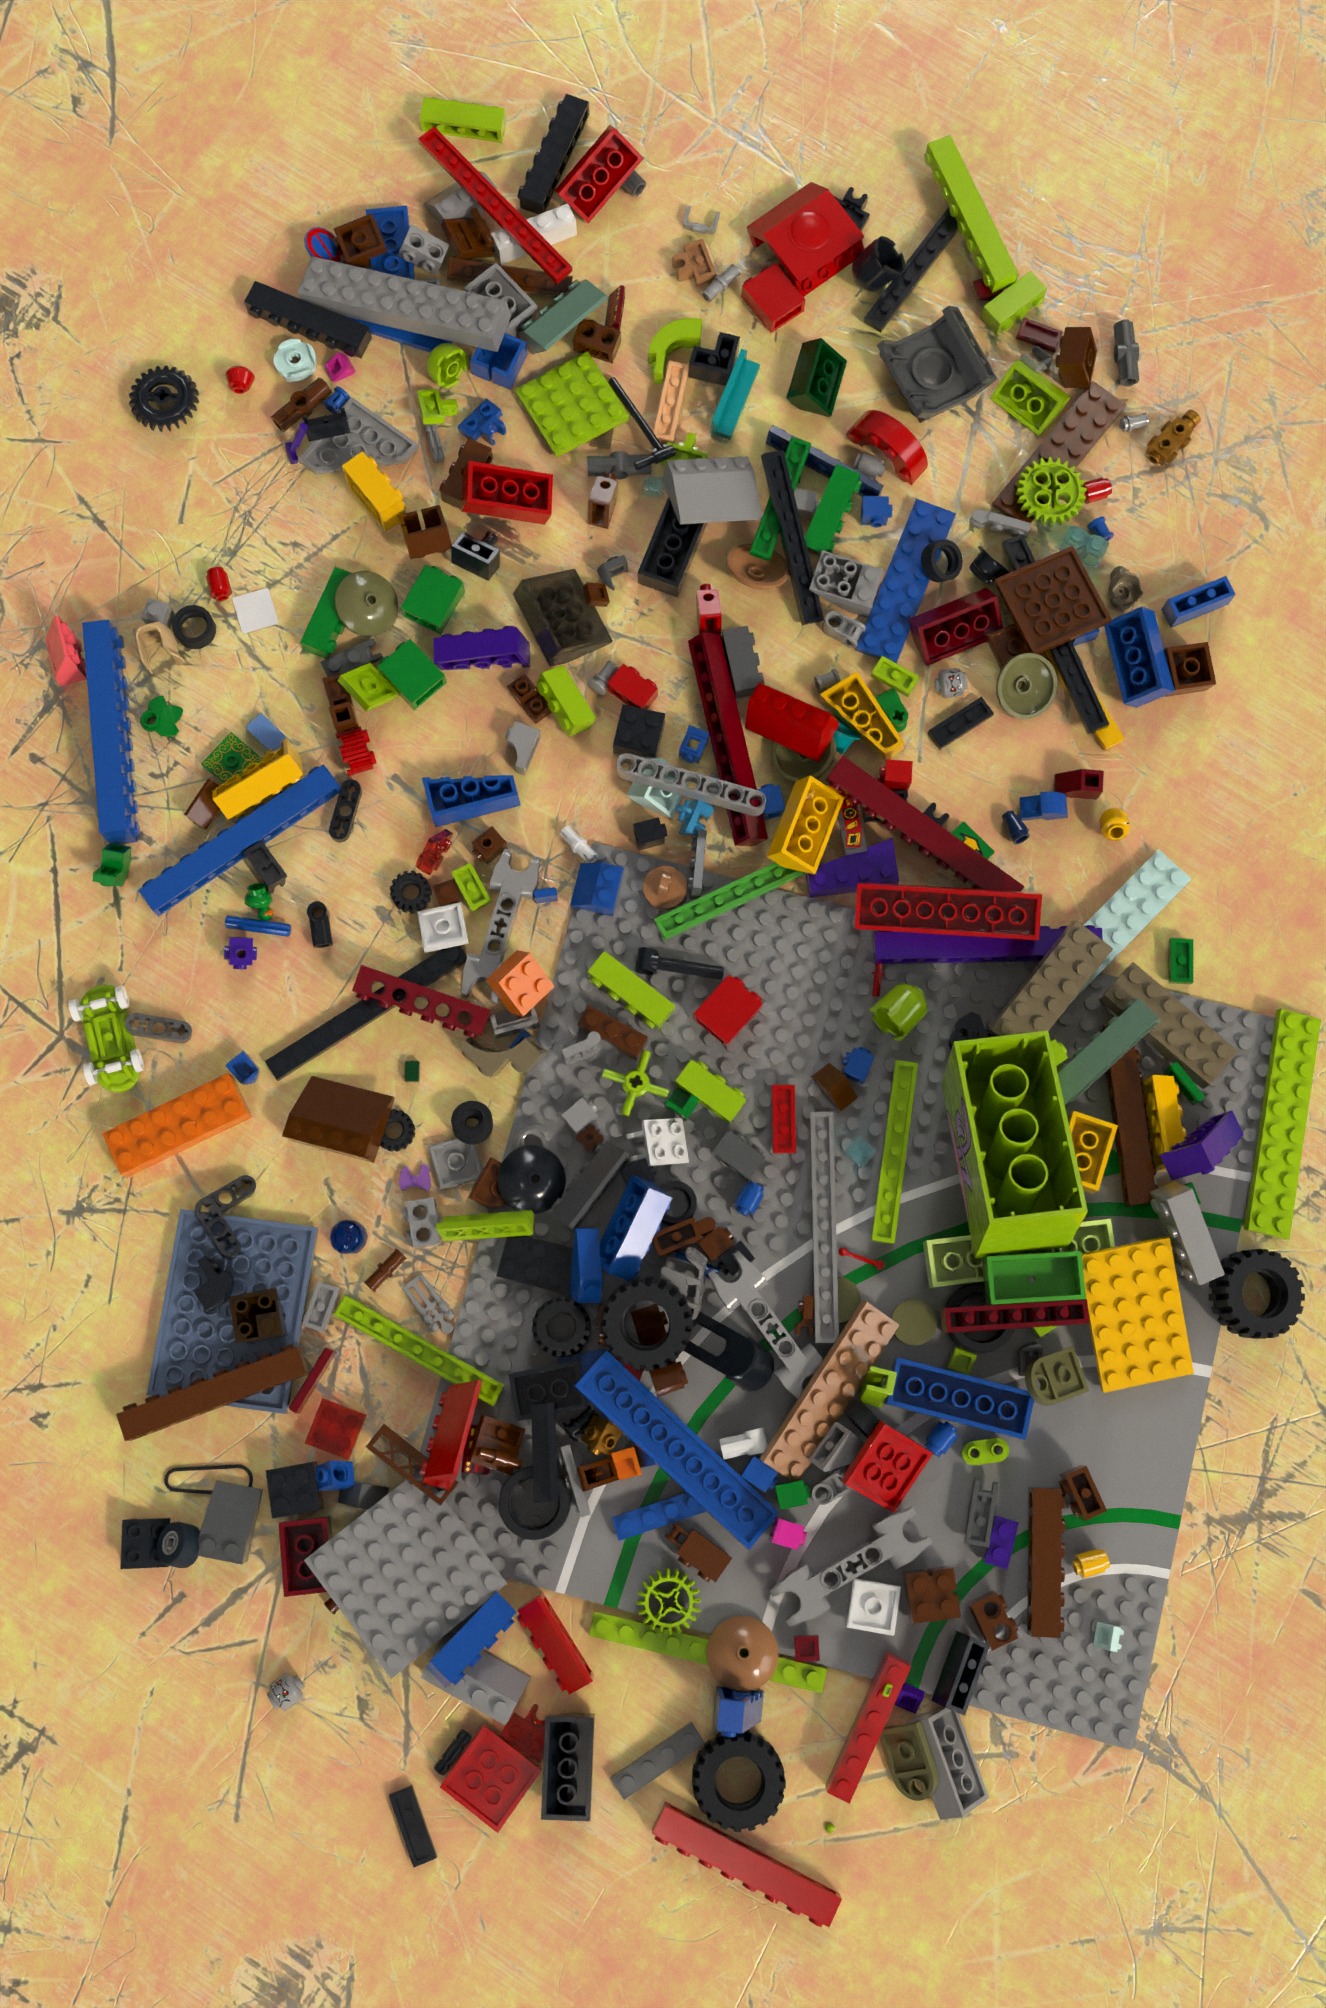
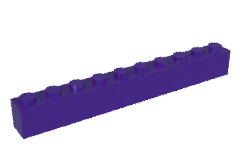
M1094 925L1085 926L1103 940L1102 928H1095ZM1040 926L1039 940L879 930L874 933V964L1041 961L1067 926H1061L1059 929Z

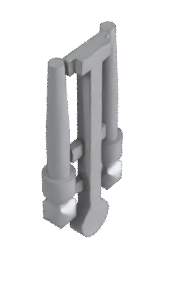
M420 1273L402 1287L403 1291L422 1316L423 1322L429 1325L430 1331L436 1332L439 1327L434 1322L439 1321L442 1324L441 1330L444 1334L452 1333L453 1325L450 1322H445L443 1316L445 1315L447 1319H453L455 1313L449 1309L450 1306L447 1302L443 1301L428 1280ZM420 1280L435 1299L432 1303L417 1284ZM413 1286L427 1304V1307L423 1308L408 1289ZM437 1304L439 1305V1309L442 1311V1313L440 1314L435 1308ZM429 1310L436 1316L434 1319L430 1314H427Z

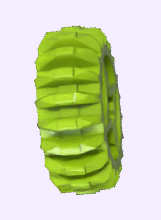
M666 1568V1575L662 1576L660 1569L656 1570L657 1579H654L651 1574L648 1575V1579L651 1581L650 1585L645 1581L641 1583L647 1590L646 1592L638 1590V1595L644 1597V1600H637V1605H644V1608L640 1609L638 1613L639 1615L647 1613V1616L643 1619L644 1624L650 1620L653 1621L650 1625V1630L653 1631L656 1625H659V1634L662 1635L665 1627L668 1628V1635L671 1636L673 1633L672 1628L676 1627L678 1634L682 1633L681 1624L687 1629L690 1628L689 1623L686 1621L688 1618L694 1622L697 1620L691 1613L692 1611L700 1612V1608L694 1606V1603H701V1598L693 1597L700 1590L699 1588L691 1590L690 1587L695 1584V1581L692 1579L686 1583L687 1573H684L679 1578V1569H675L673 1576L670 1575V1568ZM662 1582H676L675 1586L668 1592H663L656 1588ZM682 1587H684L689 1596L687 1609L677 1600ZM675 1592L673 1602H675L676 1606L668 1605L664 1609L663 1604H665V1601H662L661 1596L669 1598ZM650 1594L654 1595L661 1603L656 1615L652 1613L649 1607ZM670 1611L683 1615L674 1621L662 1620Z

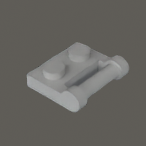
M593 1031L588 1034L587 1039L581 1042L574 1040L565 1044V1048L561 1051L566 1066L600 1052L602 1049L600 1034Z

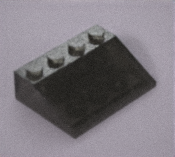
M576 569L522 579L513 592V596L550 667L569 663L612 643V639L595 606L587 605L583 590L584 585Z

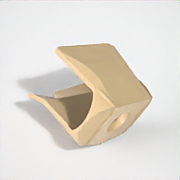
M153 622L133 629L137 652L142 663L151 674H153V670L146 649L154 641L162 640L163 647L171 654L174 662L178 666L184 664L185 661L178 652L176 639L166 625L161 622Z

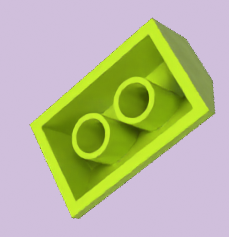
M1021 360L1012 364L990 397V399L1038 436L1055 420L1071 398L1039 372L1033 371Z

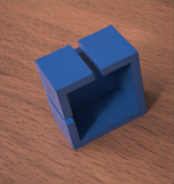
M505 333L498 352L477 347L470 360L472 375L487 381L493 378L494 384L511 390L528 355L526 341Z

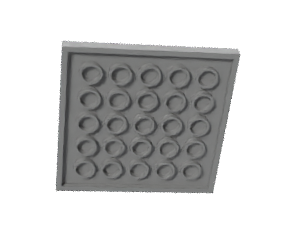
M421 1468L413 1474V1478L417 1481L423 1480V1475H419ZM407 1480L304 1560L391 1679L507 1584L448 1503L444 1501L439 1506ZM422 1484L429 1490L428 1484ZM431 1486L432 1493L441 1498L442 1495L436 1487Z

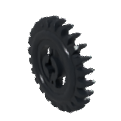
M168 365L164 366L163 370H161L159 366H156L155 371L150 368L148 369V374L141 373L142 379H135L137 385L131 386L133 392L129 393V398L131 399L129 405L132 408V414L136 415L137 421L140 422L142 419L144 427H147L149 423L151 430L154 431L155 426L158 425L160 432H163V426L166 425L171 432V424H174L179 429V420L187 424L185 416L193 418L190 410L197 411V407L193 403H199V399L196 397L199 395V392L195 389L196 383L192 381L190 375H185L184 370L178 371L177 367H172L169 370ZM159 385L173 386L177 389L178 393H172L168 387ZM149 401L155 402L158 409H154L152 406H150Z

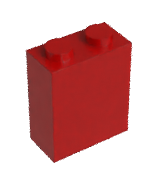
M776 263L770 267H765L757 276L747 279L742 285V299L770 333L804 312L805 298Z
M728 975L693 1014V1019L726 1048L763 1006L762 998L756 992H749L744 987L745 984L737 976L733 978L731 975Z

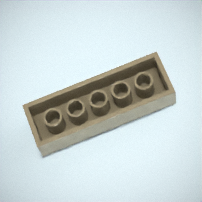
M1072 920L988 1028L998 1036L1049 1031L1113 948L1080 922Z
M1134 962L1121 973L1099 998V1001L1118 1017L1125 1012L1124 1007L1130 1001L1134 1000L1136 1002L1140 998L1160 1019V1022L1143 1039L1172 1064L1177 1061L1191 1080L1202 1089L1209 1086L1239 1052Z

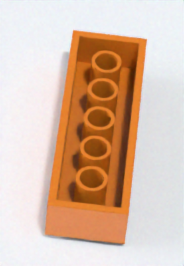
M227 1073L102 1133L120 1175L128 1178L252 1118V1115L235 1078Z

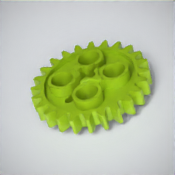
M1049 457L1046 463L1043 458H1040L1038 464L1033 461L1031 466H1026L1024 473H1021L1020 480L1016 485L1018 487L1016 495L1020 496L1017 503H1024L1021 511L1028 509L1027 517L1034 515V522L1040 518L1042 519V525L1049 521L1050 525L1053 526L1056 520L1059 525H1062L1064 519L1069 522L1072 516L1076 517L1078 510H1081L1083 507L1082 503L1086 499L1084 494L1087 488L1082 487L1085 480H1078L1081 472L1074 473L1075 466L1068 468V461L1062 465L1060 464V458L1053 462L1052 458ZM1036 479L1042 480L1044 484L1038 483ZM1057 479L1063 480L1065 484L1059 483ZM1037 499L1043 500L1045 504H1040ZM1058 499L1064 500L1066 504L1060 503Z

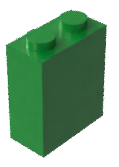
M424 565L401 606L403 617L441 635L465 593L464 584L460 578L454 575L450 577L444 574L438 567L432 566L431 568Z
M411 639L400 643L396 647L395 652L390 656H385L377 666L383 677L396 689L414 711L447 683L445 675Z

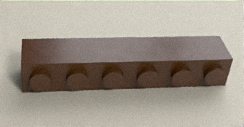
M1029 1487L1027 1634L1031 1637L1061 1638V1632H1064L1065 1624L1064 1618L1061 1617V1607H1064L1065 1596L1064 1592H1061V1582L1065 1580L1064 1567H1061V1557L1065 1556V1544L1061 1543V1533L1065 1532V1519L1062 1518V1508H1065L1066 1499L1065 1494H1062V1489Z

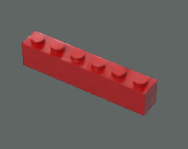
M886 1650L825 1784L827 1793L849 1804L910 1671L911 1666L907 1660ZM886 1682L893 1685L889 1697L882 1695Z

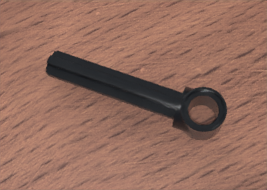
M647 947L638 948L635 972L653 975L656 973V970H663L719 980L723 978L724 967L659 957V953L655 949Z

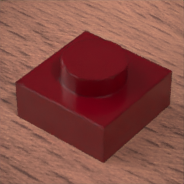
M818 1635L794 1636L796 1662L820 1661Z

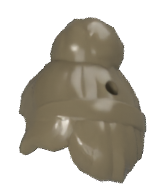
M1118 566L1113 569L1110 574L1111 581L1107 595L1114 607L1119 610H1127L1133 607L1134 603L1144 594L1141 589L1140 579L1135 573L1129 572L1124 566Z

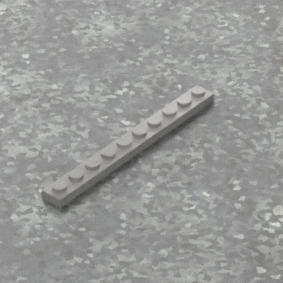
M810 1112L815 1344L835 1343L839 1337L833 1112Z

